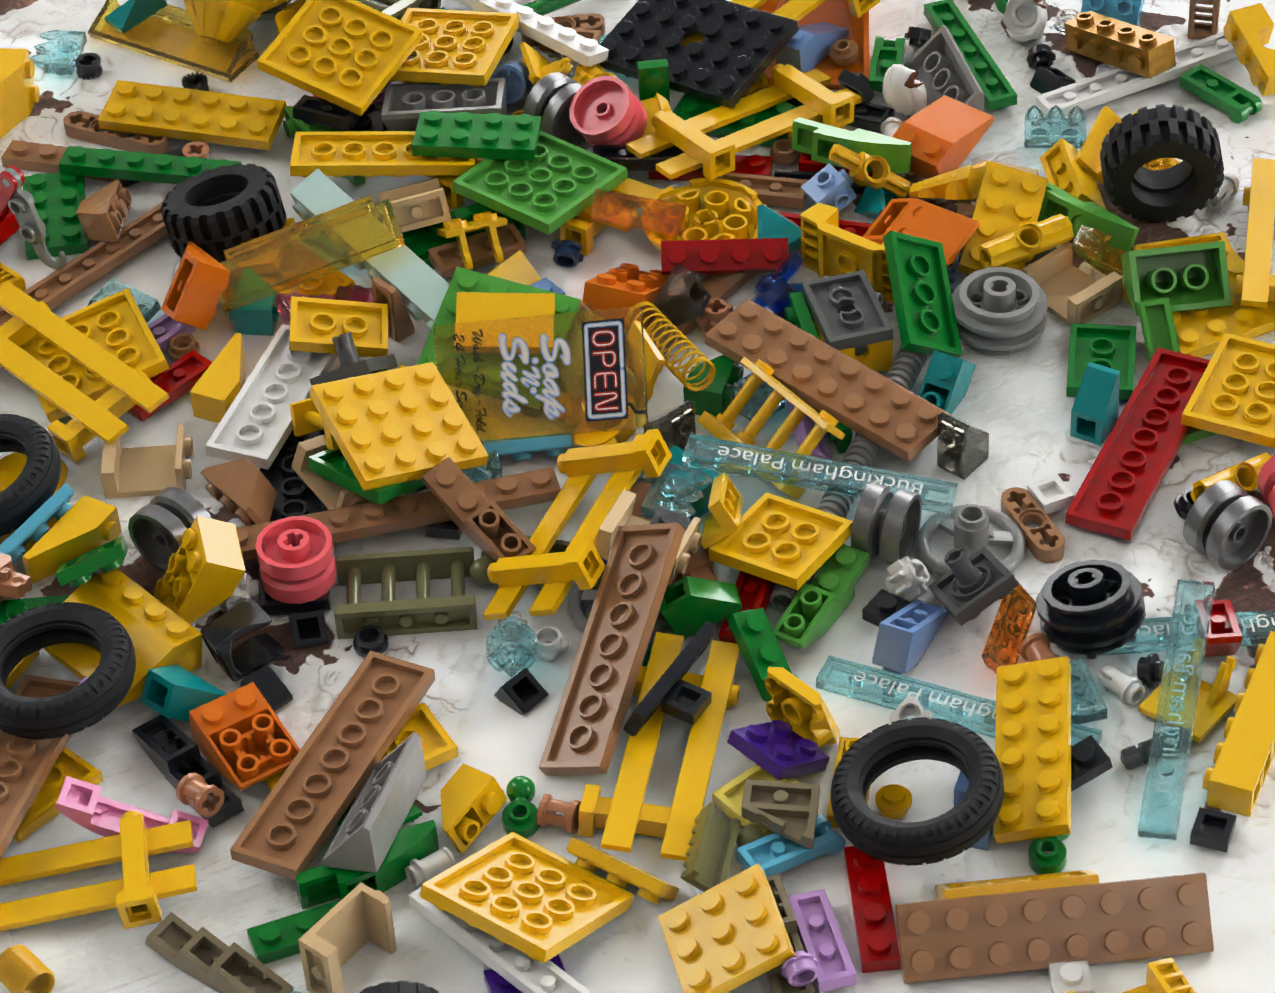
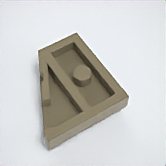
M745 779L741 807L742 817L806 848L813 849L820 800V784Z

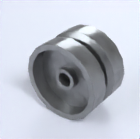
M561 72L550 73L541 78L530 91L525 102L523 114L541 116V131L576 146L585 141V138L574 128L569 118L570 104L582 85Z
M1229 480L1218 481L1207 488L1189 510L1184 523L1183 537L1188 545L1200 553L1207 554L1212 562L1230 571L1238 569L1247 563L1259 551L1270 531L1273 515L1270 507L1257 498L1248 496L1247 492Z
M870 482L862 493L855 512L851 532V547L870 553L871 560L880 553L882 562L887 564H893L905 556L909 558L920 527L922 514L920 494L900 489L893 496L891 487Z
M167 487L151 499L150 504L142 507L130 517L128 529L133 544L143 558L157 570L166 573L171 555L177 553L182 544L184 531L191 527L196 516L212 518L204 506L190 493L178 487Z

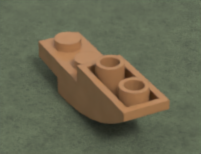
M450 457L422 476V482L442 503L444 512L496 562L499 558L525 556L536 551V547L493 499L488 501Z

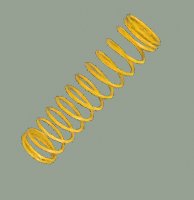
M645 301L634 305L626 316L628 329L631 330V318L636 309L641 306H650L651 308L641 311L635 321H638L639 317L646 311H655V313L647 316L641 324L643 326L649 318L655 316L654 321L645 330L649 336L651 335L653 342L657 340L655 344L657 349L662 346L659 352L666 359L664 360V365L688 390L696 392L707 388L715 378L716 369L714 364L653 303ZM660 322L658 327L653 332H651L656 327L657 323ZM665 327L663 333L657 338H654L656 332L661 328ZM667 333H670L668 339H666L663 343L659 344L661 338ZM673 338H676L674 343L664 350L666 344ZM678 344H681L679 349L675 353L670 355L672 349ZM687 349L680 359L675 360L681 351ZM689 355H692L690 360L686 364L681 366L683 360ZM700 362H704L702 370L696 376L686 378V374L693 372ZM696 363V365L688 371V369ZM706 364H709V373L701 382L694 384L686 382L698 378L704 372Z

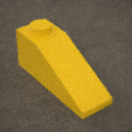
M236 332L190 390L194 417L220 423L245 384L246 358L241 333Z
M83 495L22 557L26 575L31 578V583L34 584L54 575L61 564L118 538L122 531L117 507Z

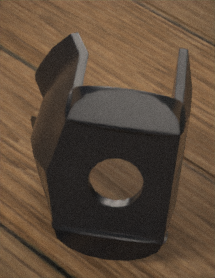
M246 598L221 617L207 624L200 631L212 657L233 682L251 675L264 665L270 666L277 661H286L292 658L290 655L278 654L284 652V648L267 633L252 636L232 650L236 641L272 623L270 616L253 598Z

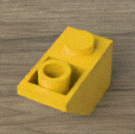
M464 763L440 790L442 828L458 853L463 854L508 800L494 776Z

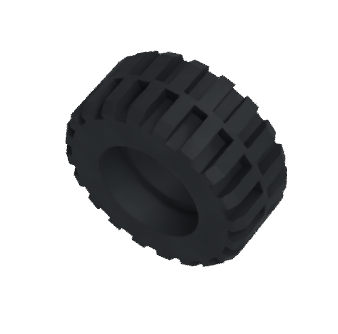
M1158 104L1156 108L1147 109V106L1140 108L1138 113L1134 115L1129 113L1121 119L1122 122L1120 124L1116 123L1109 130V134L1104 137L1100 151V161L1105 193L1108 194V199L1112 205L1118 207V210L1127 216L1132 214V218L1143 221L1144 219H1149L1151 223H1160V220L1174 222L1177 221L1178 217H1190L1194 214L1195 210L1199 209L1201 211L1209 204L1208 199L1213 200L1223 184L1224 164L1218 133L1206 117H1200V113L1190 108L1186 111L1183 106L1174 104L1172 107ZM1160 158L1183 160L1179 164L1163 170L1141 168L1146 163Z
M238 163L233 164V166H218L217 169H208L202 171L199 175H193L187 178L185 182L174 186L173 191L167 193L161 207V215L172 248L179 257L182 258L188 241H191L219 263L225 260L233 261L243 255L248 256L255 253V250L258 248H264L269 245V241L275 240L279 233L282 232L286 222V212L275 177L264 167H257L255 164L249 163L247 165Z

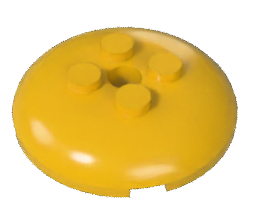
M708 178L689 180V185L676 189L671 185L657 193L649 201L643 214L644 230L650 242L660 251L661 241L757 239V206L763 203L758 199V193L741 183L720 178L713 180Z

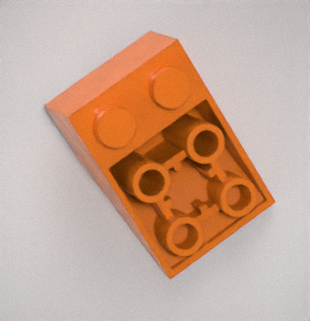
M917 198L891 199L863 235V238L882 244L884 235L889 231H896L940 242L943 245L947 267L955 261L957 254L971 240L972 234L980 224L977 220Z
M188 241L161 310L175 321L207 330L210 321L216 315L217 304L221 294L229 284L231 271L194 242Z
M621 263L619 267L611 268L608 272L597 274V277L586 281L582 302L600 312L607 320L624 318V329L629 330L626 324V316L629 310L639 302L647 301L653 303L661 311L677 286L678 279L668 277V275H661V270L646 272L639 270L638 265ZM641 306L636 309L631 318V325H633L641 311L651 307ZM646 311L639 317L638 321L642 323L647 316L655 313V311ZM655 316L649 318L644 323V329L654 321Z
M254 682L189 711L191 738L198 744L206 760L240 791L286 770L300 751V748Z

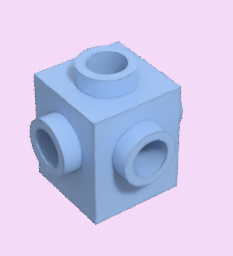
M830 163L801 186L813 205L817 203L826 204L838 208L839 212L857 197L851 188V185L854 183L852 178L844 169L838 172Z

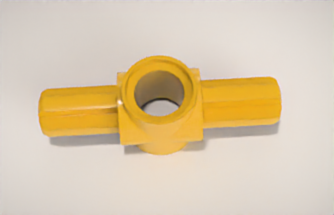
M834 144L832 149H830L828 154L829 160L849 170V176L852 177V180L857 185L869 186L875 190L883 188L900 198H905L911 188L910 181L891 172L890 165H888L883 157L871 156L865 152L857 154L840 144ZM868 164L873 170L872 178L867 173Z

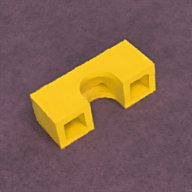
M1258 3L1229 11L1223 32L1226 40L1231 42L1239 62L1244 64L1247 69L1251 83L1255 87L1257 86L1262 97L1275 94V50L1263 46L1269 44L1275 24L1263 4Z

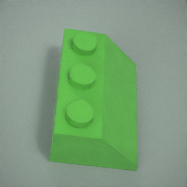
M1225 241L1134 250L1121 254L1124 287L1134 316H1139L1137 302L1169 297L1172 312L1232 305Z

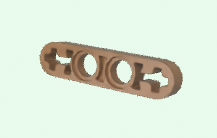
M74 111L68 113L63 119L65 133L72 139L129 152L139 151L141 153L163 154L170 149L168 137L114 130L99 132L106 130L99 128L98 118L100 115L84 111Z

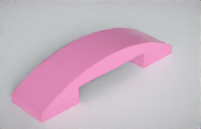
M66 776L55 808L75 823L98 835L108 837L120 834L119 818L127 811L141 812L144 816L146 829L191 820L194 847L168 853L199 852L209 820L173 809L171 818L101 797L102 787Z

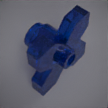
M794 251L775 273H767L755 286L756 291L754 293L756 295L751 301L763 308L767 306L773 313L784 311L785 307H789V293L798 292L788 281L799 269L804 259Z

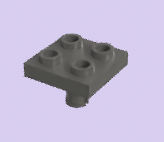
M352 332L339 335V337L331 338L341 366L336 370L309 380L311 385L383 372L398 366L394 354L360 360L352 338Z
M984 546L969 558L963 548H954L949 551L944 561L951 570L929 585L928 588L933 596L962 626L969 620L978 617L984 609L997 600L1006 597L1019 583L1014 575Z

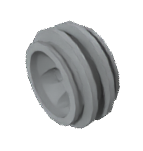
M989 267L975 271L958 284L952 294L959 337L965 345L977 352L988 355H1010L1021 352L1039 339L1047 326V295L1031 276L1021 270L1008 267Z

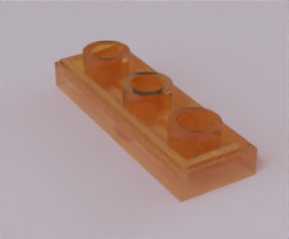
M595 189L590 220L682 236L687 205ZM641 207L643 213L642 216L639 218L637 216V210Z
M1020 583L1001 600L981 656L985 665L996 674L997 667L1017 664L1020 657L1019 646L1027 637L1037 608L1035 600Z

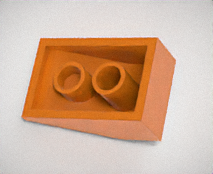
M943 95L905 120L892 137L912 143L910 173L923 179H928L958 169L995 119L992 115Z

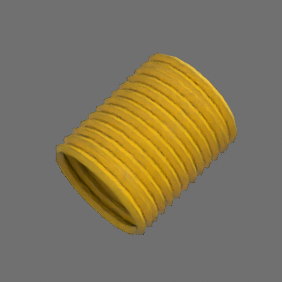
M14 945L0 954V982L11 993H51L55 984L54 973L26 946Z

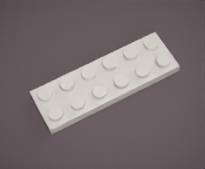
M282 324L206 443V456L228 461L246 458L255 467L268 470L293 430L290 404L311 398L309 396L311 389L309 379L328 373L338 355L290 351V326Z

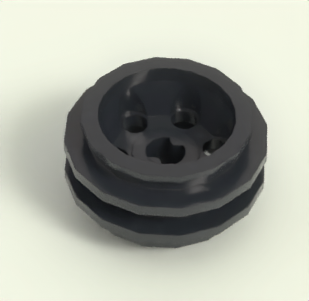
M1086 560L1060 568L1048 577L1036 598L1041 632L1047 636L1050 642L1056 644L1059 649L1072 654L1094 655L1107 653L1119 648L1135 636L1146 617L1141 582L1122 565L1108 560Z

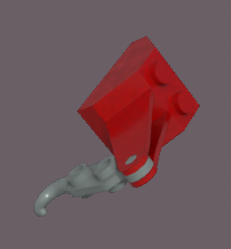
M10 165L0 172V245L19 230L22 238L32 243L36 255L46 266L56 270L62 269L66 265V255L61 251L59 252V260H56L49 253L45 244L46 226L35 208L34 197L28 191L22 190L25 182L22 171L16 166Z

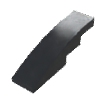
M159 715L131 730L133 737L175 790L179 781L185 775L198 773L205 779L208 785H215L224 792V803L217 814L207 818L200 815L203 819L209 820L208 824L212 828L244 811L241 799L222 783L219 771L201 756L198 744L167 717Z

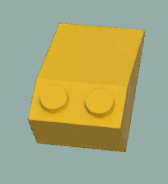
M0 48V139L31 114L35 102L39 101V86L34 83L35 64L34 61H30L28 49Z

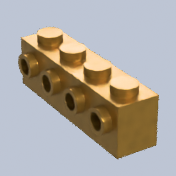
M1093 11L1079 13L1076 15V18L1064 23L1065 41L1068 51L1149 79L1176 66L1174 38Z

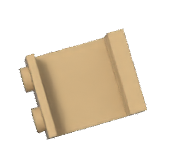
M437 177L378 192L385 223L393 235L451 220L443 188H440Z
M1067 242L1037 261L1030 263L1022 269V272L1031 276L1046 293L1048 312L1071 327V323L1086 324L1122 302L1123 277L1116 272H1112L1099 281L1095 280L1072 265L1073 244Z
M184 424L177 425L176 445L122 448L120 437L111 445L103 441L100 474L105 499L157 495L167 487H178L186 491V480L192 479V465L188 457H193L194 449L192 437H186Z
M325 434L298 443L291 468L329 510L369 503L368 499L332 481L325 480L322 476L308 470V457L328 449Z
M623 489L599 527L595 547L601 558L605 560L609 558L619 526L650 524L649 521L632 515L636 499L635 493ZM694 516L683 535L668 582L670 585L678 573L684 574L691 556L689 553L695 554L700 546L702 534L698 533L701 519Z
M363 883L358 884L298 939L307 991L311 993H345L341 967L368 941L391 955L397 951L391 902L382 891L373 890Z

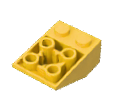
M196 516L191 527L184 531L182 544L177 553L171 555L165 575L156 582L154 589L155 598L189 624L229 598L245 572L235 524Z

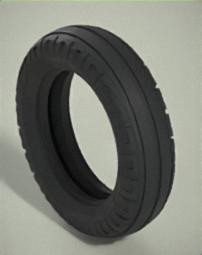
M0 414V453H22L27 456V461L18 478L9 487L0 492V537L11 533L13 529H18L54 494L61 475L60 453L49 432L34 420L14 414Z
M74 602L42 605L41 608L39 606L34 607L0 625V730L21 738L53 739L64 737L65 734L71 735L85 730V727L89 728L108 716L128 693L136 668L134 646L123 625L114 616L100 608ZM62 643H79L91 646L101 653L100 663L92 675L83 683L67 692L50 697L29 698L16 695L6 688L7 678L14 667L25 657L42 648Z
M927 717L894 721L890 725H882L872 730V733L865 734L843 755V758L836 767L831 785L833 815L845 837L857 849L872 858L891 864H904L908 866L944 861V858L950 859L963 853V850L966 851L971 848L993 826L1000 812L1004 796L1002 769L990 746L978 734L965 726L944 719H930ZM936 760L957 767L969 780L965 796L955 807L936 818L926 821H892L877 815L865 802L869 787L882 773L894 766L909 761Z

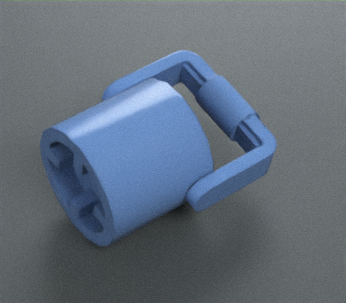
M510 61L495 68L490 77L506 79L507 103H513L527 96L534 87L528 78L530 74L528 68L520 61Z

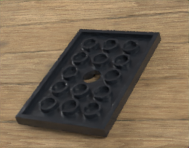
M638 0L600 43L601 46L609 49L608 60L599 64L603 69L638 79L637 62L667 59L669 89L734 108L798 32L799 27L796 20L727 0ZM701 35L704 37L702 42H691L686 47L682 45L683 41L689 36Z

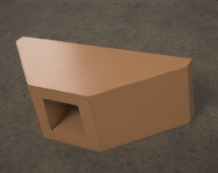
M118 179L81 201L76 214L88 240L109 242L118 240L132 205V197L126 187L123 188Z
M246 458L208 467L200 472L208 482L205 489L215 500L220 501L230 513H235L244 525L250 526L251 524L255 525L270 521L277 491L262 472Z

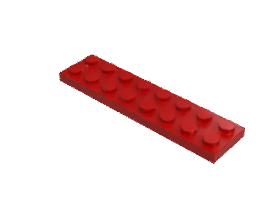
M1157 348L1065 515V524L1131 541L1191 429L1190 426L1181 424L1182 413L1210 360Z

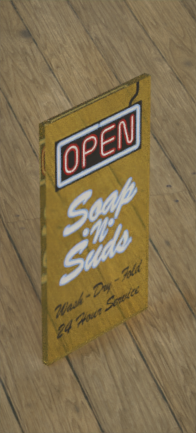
M641 306L434 325L435 366L481 442L648 428L643 329L644 312Z

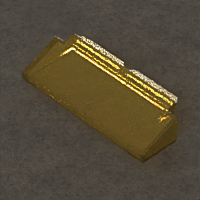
M106 0L87 32L92 38L228 82H232L260 57L252 41L253 33L249 29H246L229 43L221 42L220 47L203 43V37L197 35L187 10L167 4L166 7L159 9L155 14L122 34L106 23L104 19L105 16L120 7L117 0Z
M372 195L224 250L226 260L220 262V264L231 271L229 284L220 297L225 313L405 245L401 225L390 199L375 204Z

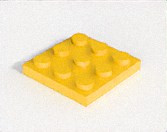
M766 492L741 516L739 529L719 540L708 549L709 559L799 590L851 536L853 521Z
M758 863L658 916L683 993H728L783 964L787 959L796 957L765 872Z

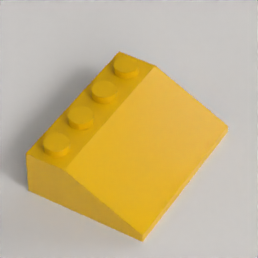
M117 568L105 574L102 572L90 578V581L80 585L64 601L88 604L108 612L123 625L132 640L136 656L134 679L128 693L116 708L141 697L149 669L179 665L187 671L193 672L202 667V633ZM62 643L43 648L81 680L84 677L89 678L101 660V653L98 650L84 644Z

